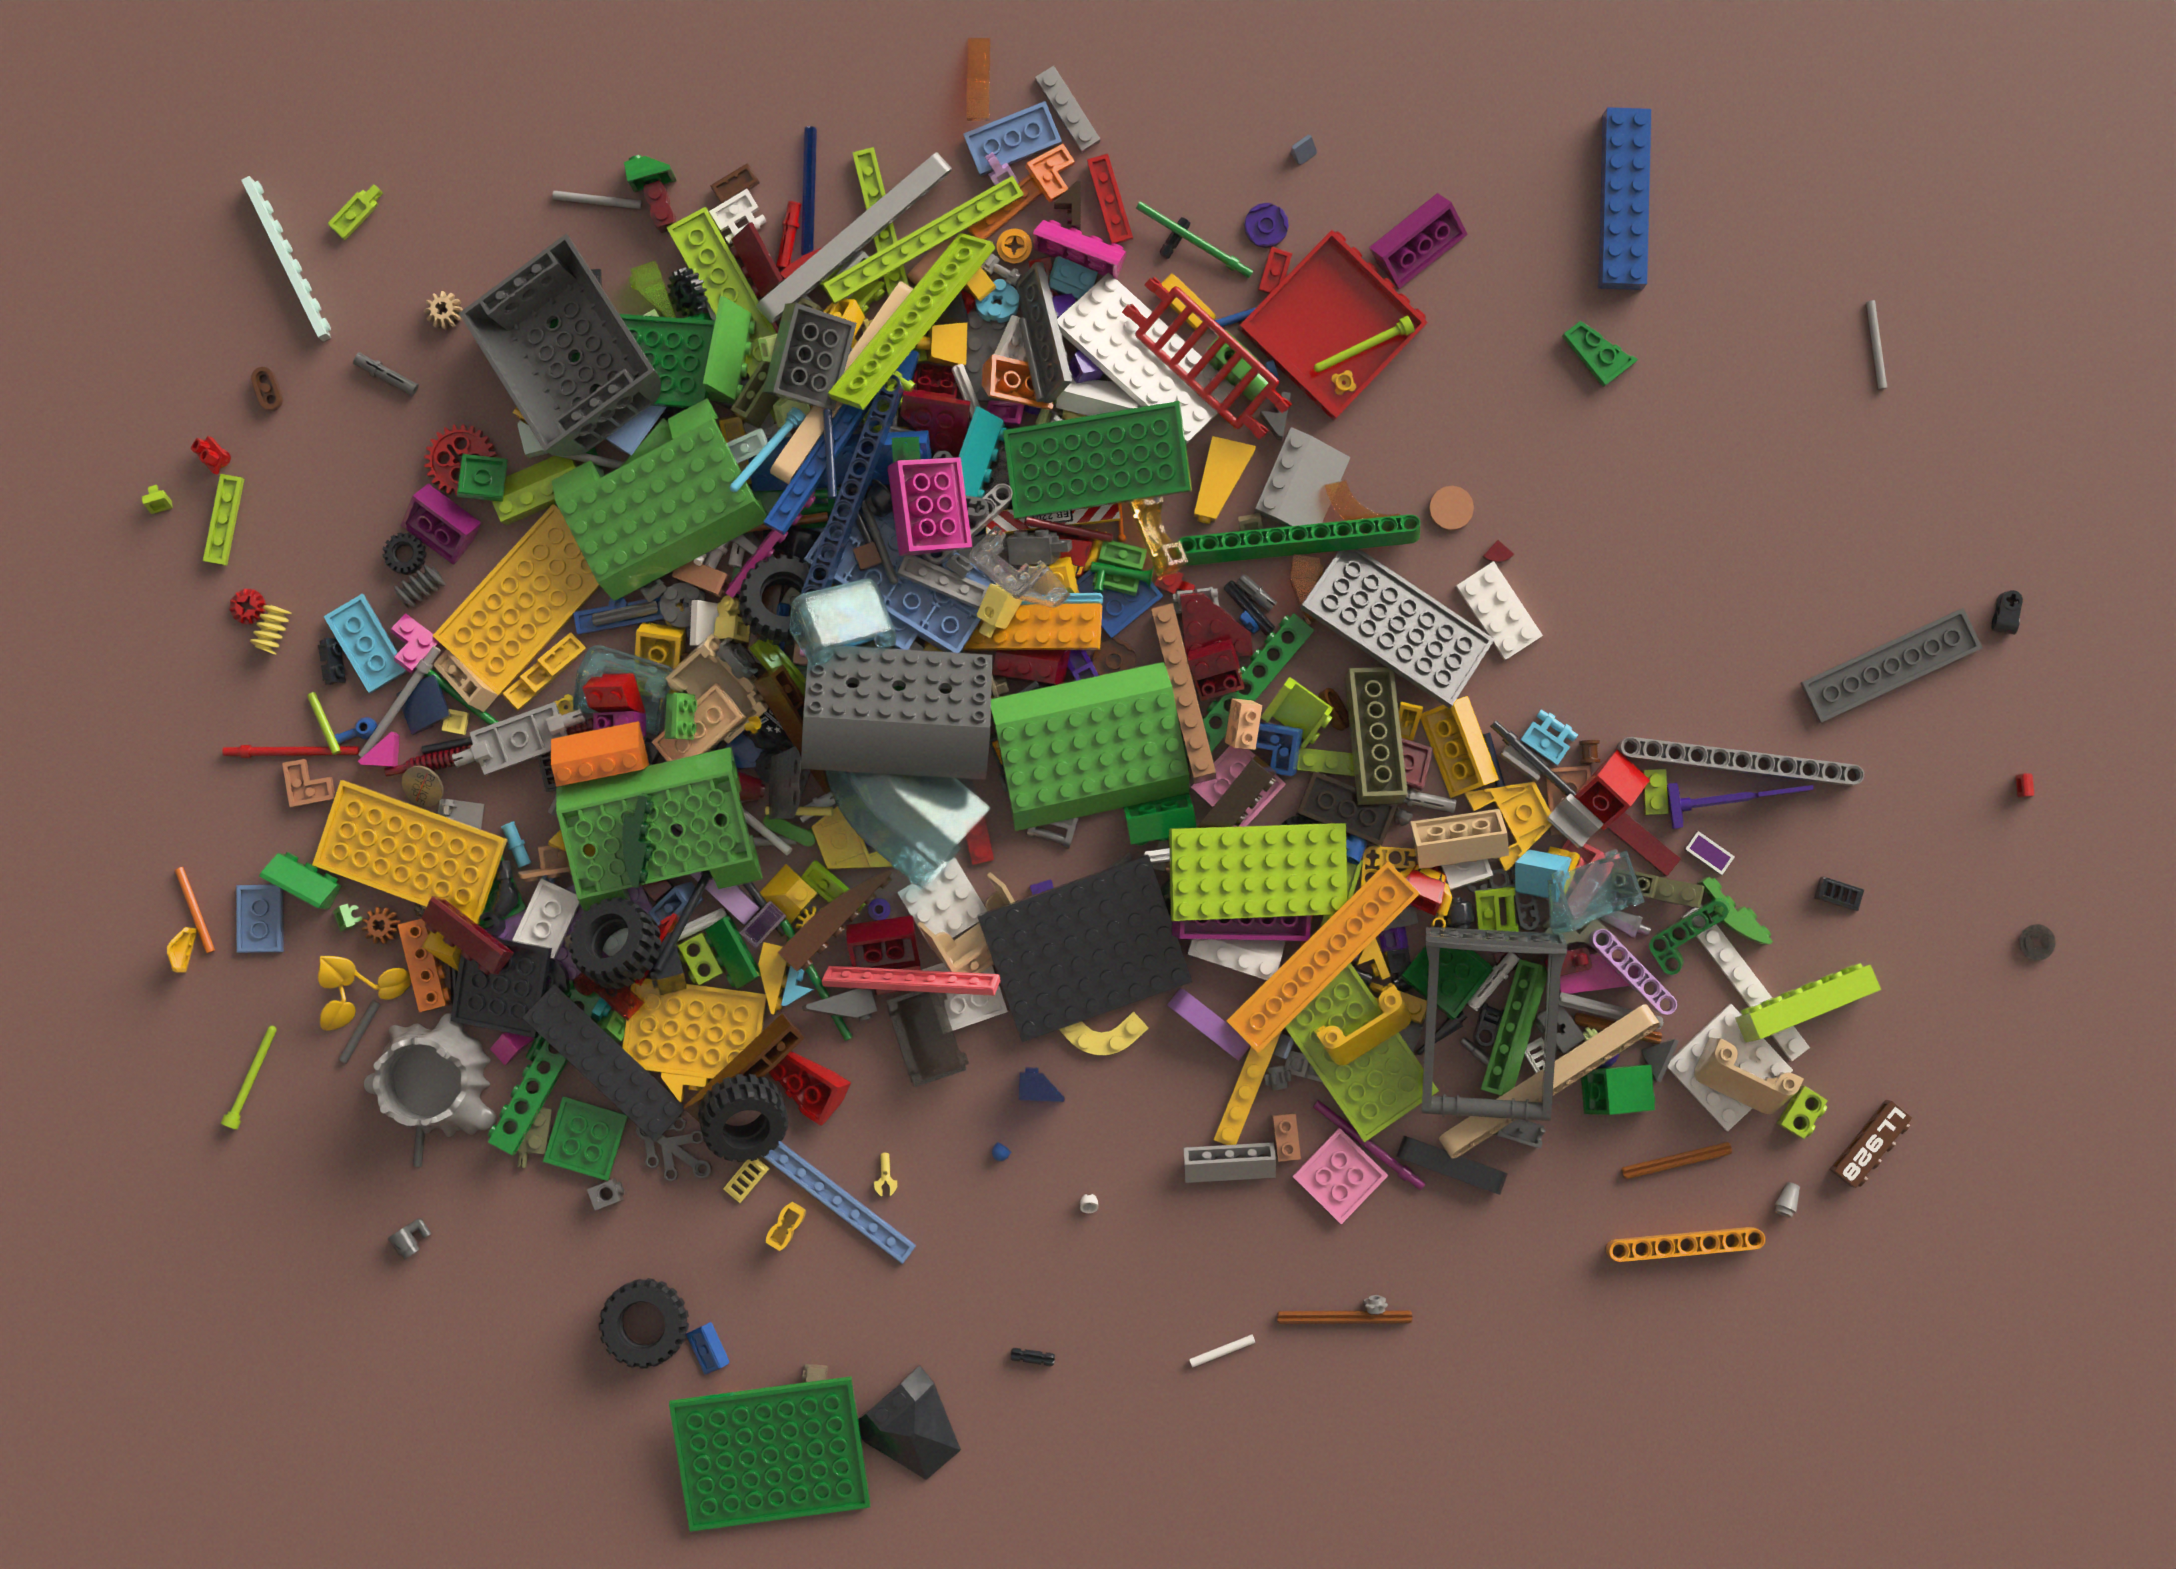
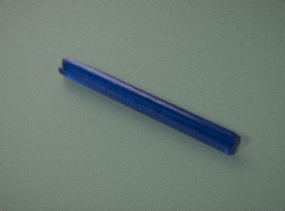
M806 126L804 129L802 256L814 250L817 129L814 126Z

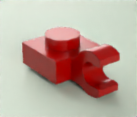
M1163 565L1154 584L1157 588L1170 594H1175L1177 589L1180 591L1193 590V592L1195 589V585L1182 581L1183 573Z

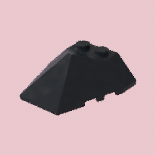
M920 1365L876 1405L858 1418L860 1436L866 1444L925 1480L961 1450L937 1392L936 1385Z

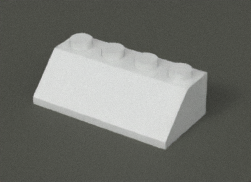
M1192 939L1187 955L1268 980L1279 968L1286 940Z

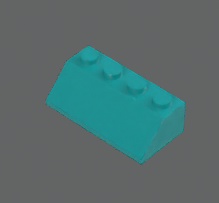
M976 406L958 458H961L965 495L982 498L985 495L983 490L985 482L989 483L992 475V470L990 469L992 461L996 462L1000 449H997L999 441L1004 440L1003 430H1007V428H1004V420Z

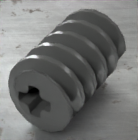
M424 565L425 573L416 570L418 578L409 575V584L402 580V589L396 585L394 586L396 594L408 609V604L412 607L417 605L415 598L422 602L424 601L423 594L430 597V588L437 592L439 590L437 583L441 586L446 585L444 579L433 565L432 568Z

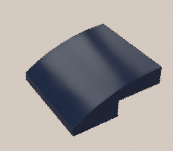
M435 675L420 680L402 706L403 714L412 735L433 727V724L452 717Z

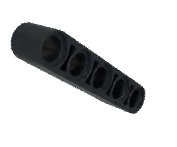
M1403 1136L1396 1157L1499 1195L1502 1192L1508 1173L1462 1156L1452 1159L1447 1151L1407 1136Z

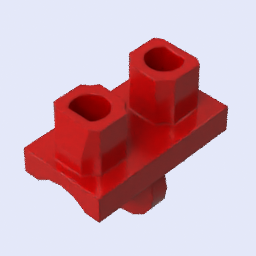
M207 436L205 440L196 438L190 448L197 454L199 460L216 475L220 472L219 468H223L230 463L231 456L229 452L222 449L214 438Z

